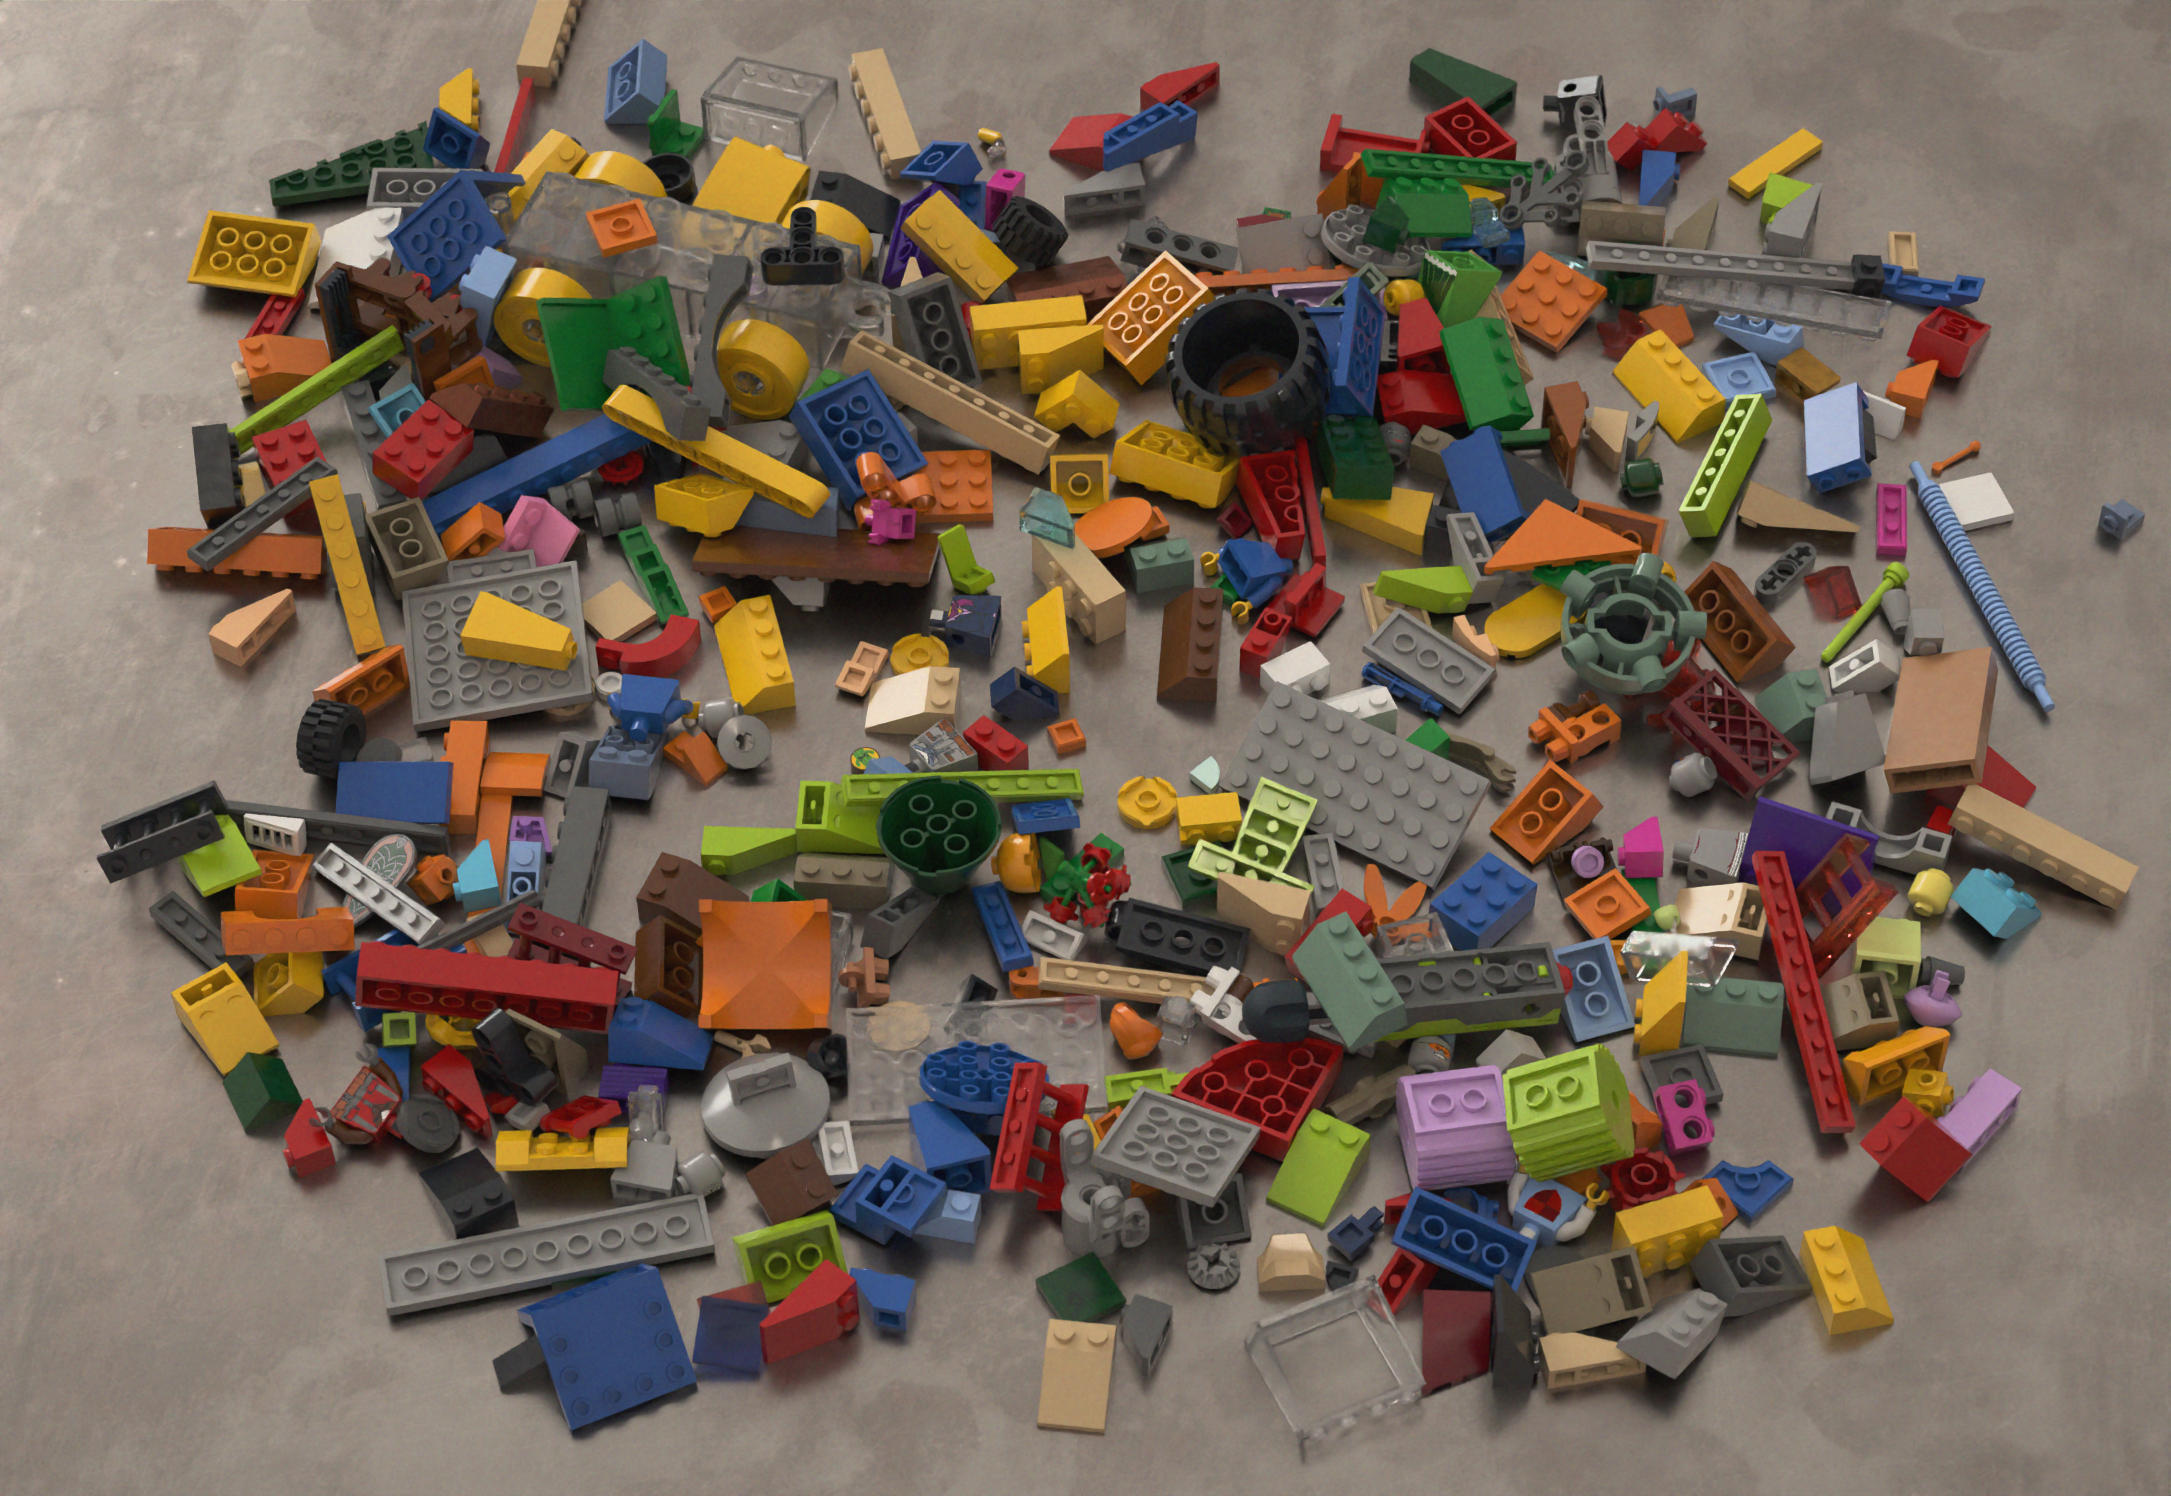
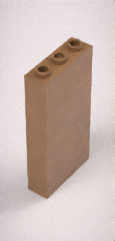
M1992 647L1902 658L1883 769L1891 794L1982 783L1998 676V667Z

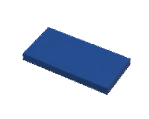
M449 761L339 762L335 813L420 824H449L454 763Z

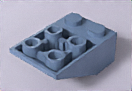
M622 724L609 726L589 759V787L609 789L610 796L649 800L656 786L664 755L663 747L667 744L669 732L663 734L648 733L644 741H635L630 737V731H625L622 728Z

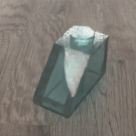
M1035 487L1019 510L1020 531L1073 549L1075 547V524L1062 496Z

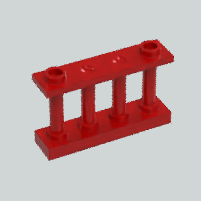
M1040 1062L1015 1063L990 1190L997 1193H1022L1023 1189L1039 1195L1036 1210L1061 1211V1196L1065 1182L1060 1162V1130L1072 1120L1083 1119L1089 1085L1061 1084L1059 1088L1045 1081L1046 1065ZM1042 1094L1057 1101L1054 1119L1039 1113ZM1036 1126L1051 1132L1048 1151L1032 1144ZM1029 1157L1045 1164L1042 1182L1026 1175Z

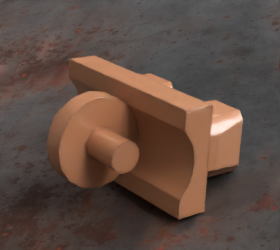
M864 947L863 958L856 963H847V967L841 969L838 973L839 983L847 987L849 992H857V1011L867 1012L870 1004L884 1005L887 1003L890 997V985L877 983L875 979L885 981L889 971V961L874 957V948Z

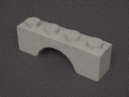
M1831 802L1826 818L1880 835L1874 863L1915 875L1921 871H1927L1929 868L1944 871L1952 835L1924 827L1916 833L1906 836L1887 834L1872 826L1866 820L1862 810Z

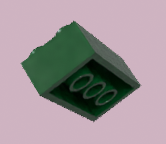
M1340 415L1323 417L1318 422L1315 449L1333 499L1391 500L1395 468L1376 419L1364 415L1357 416L1356 418H1344Z

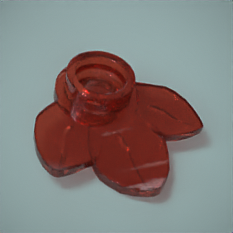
M1625 309L1619 311L1618 322L1597 323L1596 325L1599 335L1605 339L1602 345L1612 350H1623L1632 347L1637 340L1650 334L1647 326L1642 323L1641 318Z

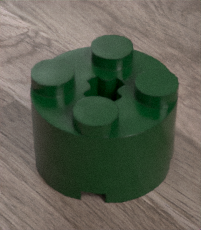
M1629 241V242H1620V243H1624V244H1637V245H1639V243H1637V242H1630V241ZM1602 270L1600 285L1607 288V297L1614 306L1622 307L1640 304L1653 299L1658 274Z

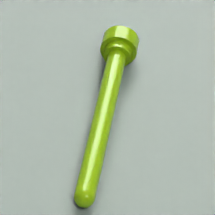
M1898 562L1889 564L1883 572V582L1822 652V661L1830 662L1880 604L1885 592L1904 585L1909 579V572L1906 567Z

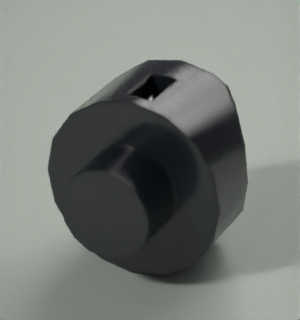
M836 1033L814 1039L809 1045L807 1062L810 1067L819 1071L825 1080L841 1077L851 1072L847 1040L842 1034Z

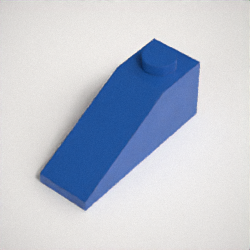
M1643 150L1638 205L1659 207L1672 192L1673 181L1679 180L1680 164H1675L1676 152Z

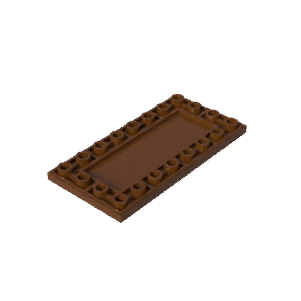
M735 525L733 529L721 532L722 535L718 537H705L703 535L692 560V571L700 572V575L706 577L716 576L718 573H727L733 578L759 575L761 579L770 580L775 579L777 576H786L792 581L818 578L820 582L829 583L834 582L836 579H846L851 584H862L866 580L877 581L879 585L885 586L893 585L895 582H906L908 586L921 587L924 583L928 584L940 547L937 539L940 534L915 532L914 539L889 538L887 542L881 545H873L868 543V540H871V537H868V535L872 533V530L838 528L837 537Z

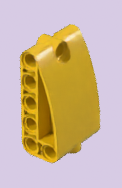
M735 136L722 153L695 199L677 236L675 248L697 258L705 257V265L707 267L709 264H713L714 254L748 256L754 267L753 276H755L761 267V253L765 249L770 248L772 240L789 210L796 204L806 200L811 168L785 157L783 151L776 146L766 145L763 148Z

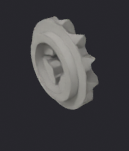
M1211 1241L1209 1245L1202 1246L1199 1244L1194 1252H1190L1187 1269L1189 1276L1196 1284L1208 1289H1220L1236 1280L1240 1272V1261L1236 1250H1230L1226 1243L1217 1245ZM1219 1258V1265H1215L1208 1272V1262H1213L1214 1259Z

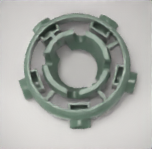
M1651 553L1639 554L1635 564L1608 565L1596 569L1585 576L1577 570H1573L1560 588V592L1567 596L1560 622L1562 656L1566 663L1582 678L1600 689L1625 695L1659 691L1685 665L1691 654L1695 638L1705 639L1707 613L1694 611L1684 591L1673 580L1661 573L1664 562L1660 557ZM1613 590V595L1600 600L1593 608H1588L1593 603L1595 595ZM1652 600L1658 601L1668 611H1661ZM1587 610L1584 624L1569 623L1572 616L1579 619ZM1647 611H1649L1652 617L1655 618L1651 628L1653 630L1652 635L1644 642L1638 644L1619 642L1606 629L1595 628V620L1601 616L1605 618L1614 614H1628L1642 619ZM1671 614L1675 619L1674 625L1672 623ZM1671 640L1674 643V651L1682 652L1674 663L1663 669L1661 662ZM1600 653L1604 658L1602 667L1597 666Z

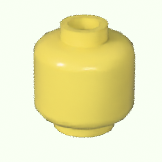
M1929 868L1927 871H1921L1916 875L1908 892V899L1914 906V911L1922 916L1929 917L1931 914H1941L1945 911L1950 901L1954 887L1950 882V877L1945 872Z

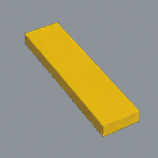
M1802 128L1731 176L1728 180V186L1749 199L1766 187L1770 172L1783 176L1821 150L1823 141Z

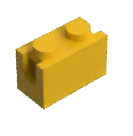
M1237 792L1176 798V820L1180 844L1197 845L1199 838L1209 843L1237 840L1240 825H1242Z

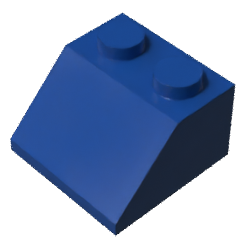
M437 107L434 108L423 151L452 169H479L486 162L490 143L480 134Z
M933 140L899 174L901 178L935 183L937 181L939 184L967 186L975 181L976 176L983 168L969 143Z

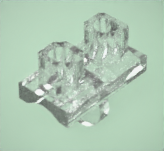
M640 1085L638 1092L629 1091L628 1106L631 1141L636 1139L650 1141L651 1137L656 1135L658 1131L664 1132L662 1093H659L657 1086Z

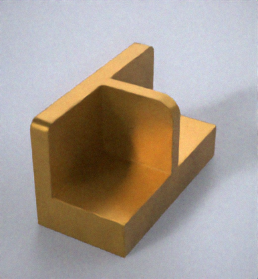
M1801 347L1777 362L1774 382L1804 405V400L1823 394L1838 385L1841 377Z

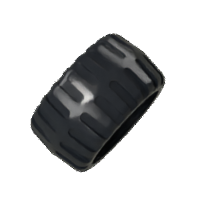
M1248 288L1238 289L1236 294L1226 296L1225 293L1214 296V301L1207 305L1202 302L1193 309V316L1190 318L1184 317L1177 327L1178 334H1173L1168 344L1169 353L1166 354L1165 358L1168 390L1171 402L1186 430L1195 437L1199 444L1206 448L1212 446L1214 452L1227 457L1230 452L1235 453L1238 459L1250 456V454L1272 453V450L1282 446L1285 451L1295 445L1294 439L1299 436L1305 438L1313 431V421H1321L1326 411L1325 404L1329 403L1332 391L1329 353L1315 322L1301 305H1295L1291 298L1283 294L1274 297L1273 292L1270 290L1259 289L1257 293H1250ZM1256 366L1270 367L1281 372L1283 375L1275 384L1260 392L1240 397L1222 396L1223 388L1230 378L1242 370Z

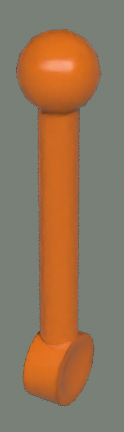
M1972 441L1969 447L1947 460L1934 462L1932 464V472L1934 474H1941L1944 467L1972 451H1979L1981 448L1980 442Z

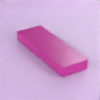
M1877 483L1876 554L1906 556L1907 486Z

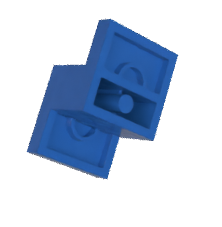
M891 1155L880 1170L865 1163L829 1211L837 1221L885 1245L896 1230L912 1237L947 1191V1184Z

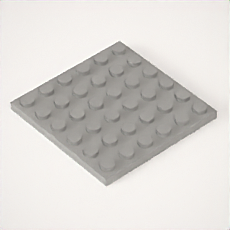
M576 560L402 591L412 717L415 732L448 727L451 721H482L594 701L579 570ZM480 591L490 593L570 628L574 642H577L578 649L575 659H571L567 670L466 655L460 635Z

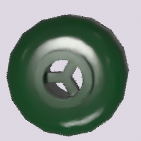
M1651 458L1627 462L1624 467L1625 473L1620 474L1623 491L1629 490L1630 495L1636 499L1655 495L1659 492L1660 486L1664 485L1660 464L1654 463Z

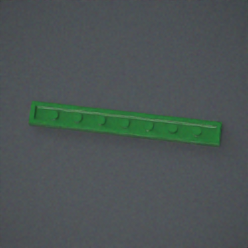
M1364 149L1361 153L1368 177L1390 179L1398 177L1407 179L1430 178L1432 180L1452 178L1460 184L1512 188L1510 185L1511 179L1516 175H1523L1529 184L1528 189L1531 188L1533 176L1532 162ZM1549 164V173L1544 176L1543 185L1554 177L1551 164ZM1540 165L1537 169H1542L1545 165ZM1519 182L1516 187L1521 186L1523 182Z

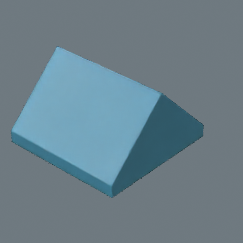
M411 383L368 407V411L388 438L426 401L414 383Z

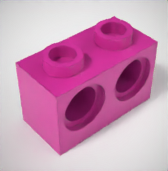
M1693 1079L1658 1087L1652 1095L1658 1116L1663 1123L1662 1131L1669 1156L1707 1148L1713 1142L1715 1129L1712 1120L1706 1117L1704 1106H1706V1096L1703 1088H1698L1697 1080ZM1675 1095L1684 1096L1688 1101V1108L1678 1106L1675 1102ZM1691 1126L1694 1128L1697 1138H1688L1684 1134L1683 1127Z

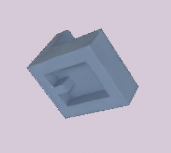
M1662 87L1656 88L1653 107L1658 115L1665 108L1674 114L1679 112L1684 117L1696 113L1697 92L1692 87L1670 95Z
M2121 499L2114 506L2109 503L2102 506L2098 524L2122 540L2143 523L2145 514Z

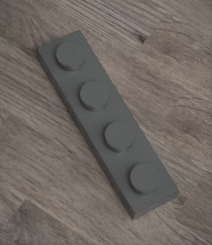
M174 891L149 908L152 918L212 969L227 962L235 974L241 977L255 966L253 958L248 954L226 955L222 945L221 931Z

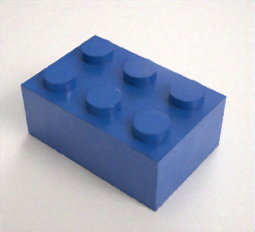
M1488 852L1430 903L1427 928L1460 951L1490 948L1534 909L1538 884Z

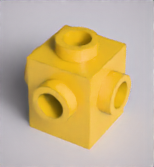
M1909 1068L1902 1096L1927 1110L1933 1117H1944L1947 1105H1952L1954 1087L1949 1086L1947 1072Z

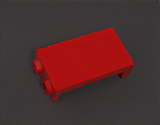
M1332 114L1320 150V170L1339 173L1353 158L1354 152L1362 153L1364 149L1430 154L1431 141L1427 140V130L1423 129L1419 140L1342 128V115Z

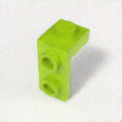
M958 524L937 537L954 588L970 595H977L983 593L986 587L995 583L993 573L977 565L963 525Z

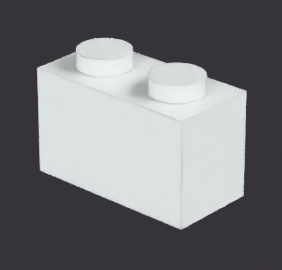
M1310 641L1262 664L1260 667V685L1268 695L1276 681L1307 695L1315 690H1321L1330 684L1331 664Z

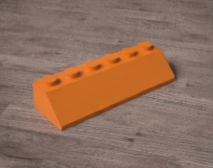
M166 526L148 529L147 564H155L156 570L173 571L174 566H185V572H203L201 566L188 558L187 550L216 529ZM262 532L216 565L214 573L232 574V569L243 570V575L260 576L261 571H272L271 577L287 578L290 572L300 573L301 579H318V574L328 572V550L324 547L323 536Z

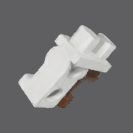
M1213 966L1206 977V984L1215 988V992L1212 996H1209L1197 990L1190 1000V1007L1201 1015L1204 1025L1209 1028L1212 1027L1218 1033L1229 1037L1238 1044L1257 1039L1250 1035L1242 1019V1004L1247 995L1254 989L1252 980L1240 974V971L1234 967L1227 971Z

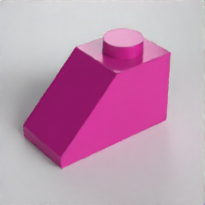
M1650 817L1623 835V847L1617 848L1618 866L1624 867L1625 878L1663 877L1664 850L1658 817Z

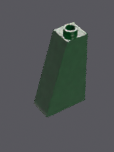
M1430 48L1410 60L1409 81L1445 106H1449L1469 96L1491 118H1494L1516 103L1517 82Z

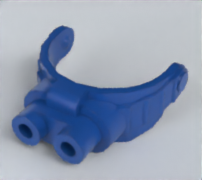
M1454 1187L1444 1190L1445 1197L1465 1201L1472 1206L1476 1214L1497 1223L1498 1217H1494L1493 1214H1498L1499 1201L1487 1200V1196H1479L1474 1190L1467 1187Z

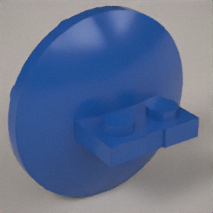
M961 1041L957 1047L947 1048L927 1055V1059L924 1060L920 1067L919 1083L928 1096L939 1103L949 1106V1109L973 1133L1000 1136L1014 1064L1042 1062L1019 1052L1009 1050V1046L1004 1043H993L990 1046L977 1045L972 1041ZM1046 1072L1045 1081L1049 1082V1076ZM1042 1094V1097H1041V1102H1042V1101L1045 1099V1097H1046V1096L1043 1095V1094Z

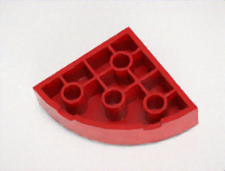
M1312 1038L1287 1043H1267L1258 1039L1244 1041L1222 1049L1212 1055L1210 1061L1199 1068L1196 1066L1184 1076L1171 1093V1096L1261 1127L1259 1139L1252 1150L1283 1162L1298 1130L1313 1108L1319 1111L1342 1071L1343 1046Z

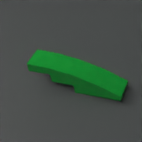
M646 525L618 533V541L650 607L657 613V619L660 624H666L671 614L682 617L689 616L668 564L664 563L657 544L653 543Z

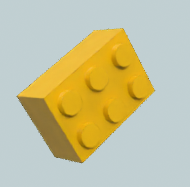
M1707 1185L1620 1211L1615 1215L1611 1252L1635 1246L1643 1278H1647L1653 1273L1665 1269H1677L1683 1264L1691 1262L1709 1239H1720L1724 1216Z

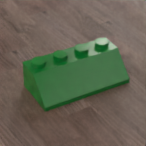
M1478 317L1444 328L1439 332L1470 430H1476L1489 425L1499 432L1520 430L1534 417L1503 319Z

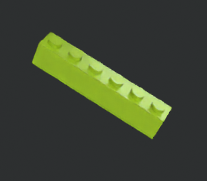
M1762 394L1735 396L1678 511L1690 537L1717 535L1772 422V417Z

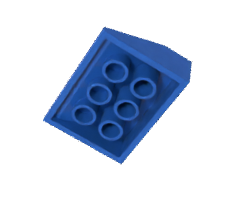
M869 369L797 401L789 416L833 488H839V497L848 511L854 509L857 501L868 496L862 488L856 466V460L860 455L867 452L878 453L898 481L912 476L928 465L927 460Z

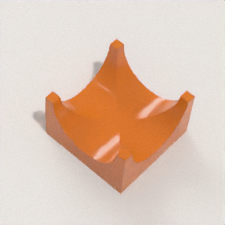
M699 899V913L703 935V991L701 1010L698 1015V1028L704 1030H832V902L828 899L789 902H740Z

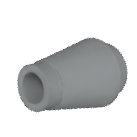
M1903 589L1889 590L1883 594L1881 606L1894 633L1897 635L1906 634L1910 617V597Z

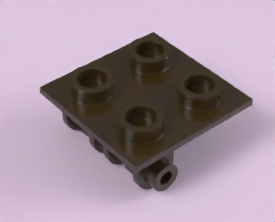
M1602 837L1600 840L1590 841V844L1587 841H1583L1582 846H1579L1578 842L1565 847L1556 846L1555 850L1547 852L1548 860L1563 899L1616 868L1610 853L1613 851L1611 839L1606 840ZM1582 846H1592L1603 855V869L1593 878H1584L1578 875L1572 868V855Z

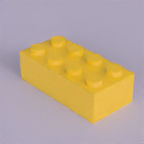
M1082 295L971 306V345L978 369L985 370L1019 366L1018 330L1086 326L1087 318Z

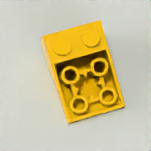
M227 962L171 992L177 1016L224 1077L230 1074L247 1052L264 1055L280 1046L244 984Z

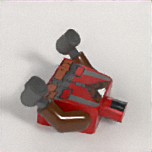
M365 1043L370 1049V1056L365 1059L359 1051H356V1058L361 1062L369 1063V1068L365 1065L361 1068L331 1111L326 1107L315 1108L314 1110L320 1112L323 1119L319 1122L314 1118H310L309 1124L315 1128L324 1126L327 1133L344 1144H367L371 1141L380 1143L388 1132L403 1139L404 1137L399 1132L396 1123L397 1111L403 1104V1090L393 1070L382 1058H377L378 1050L376 1046Z

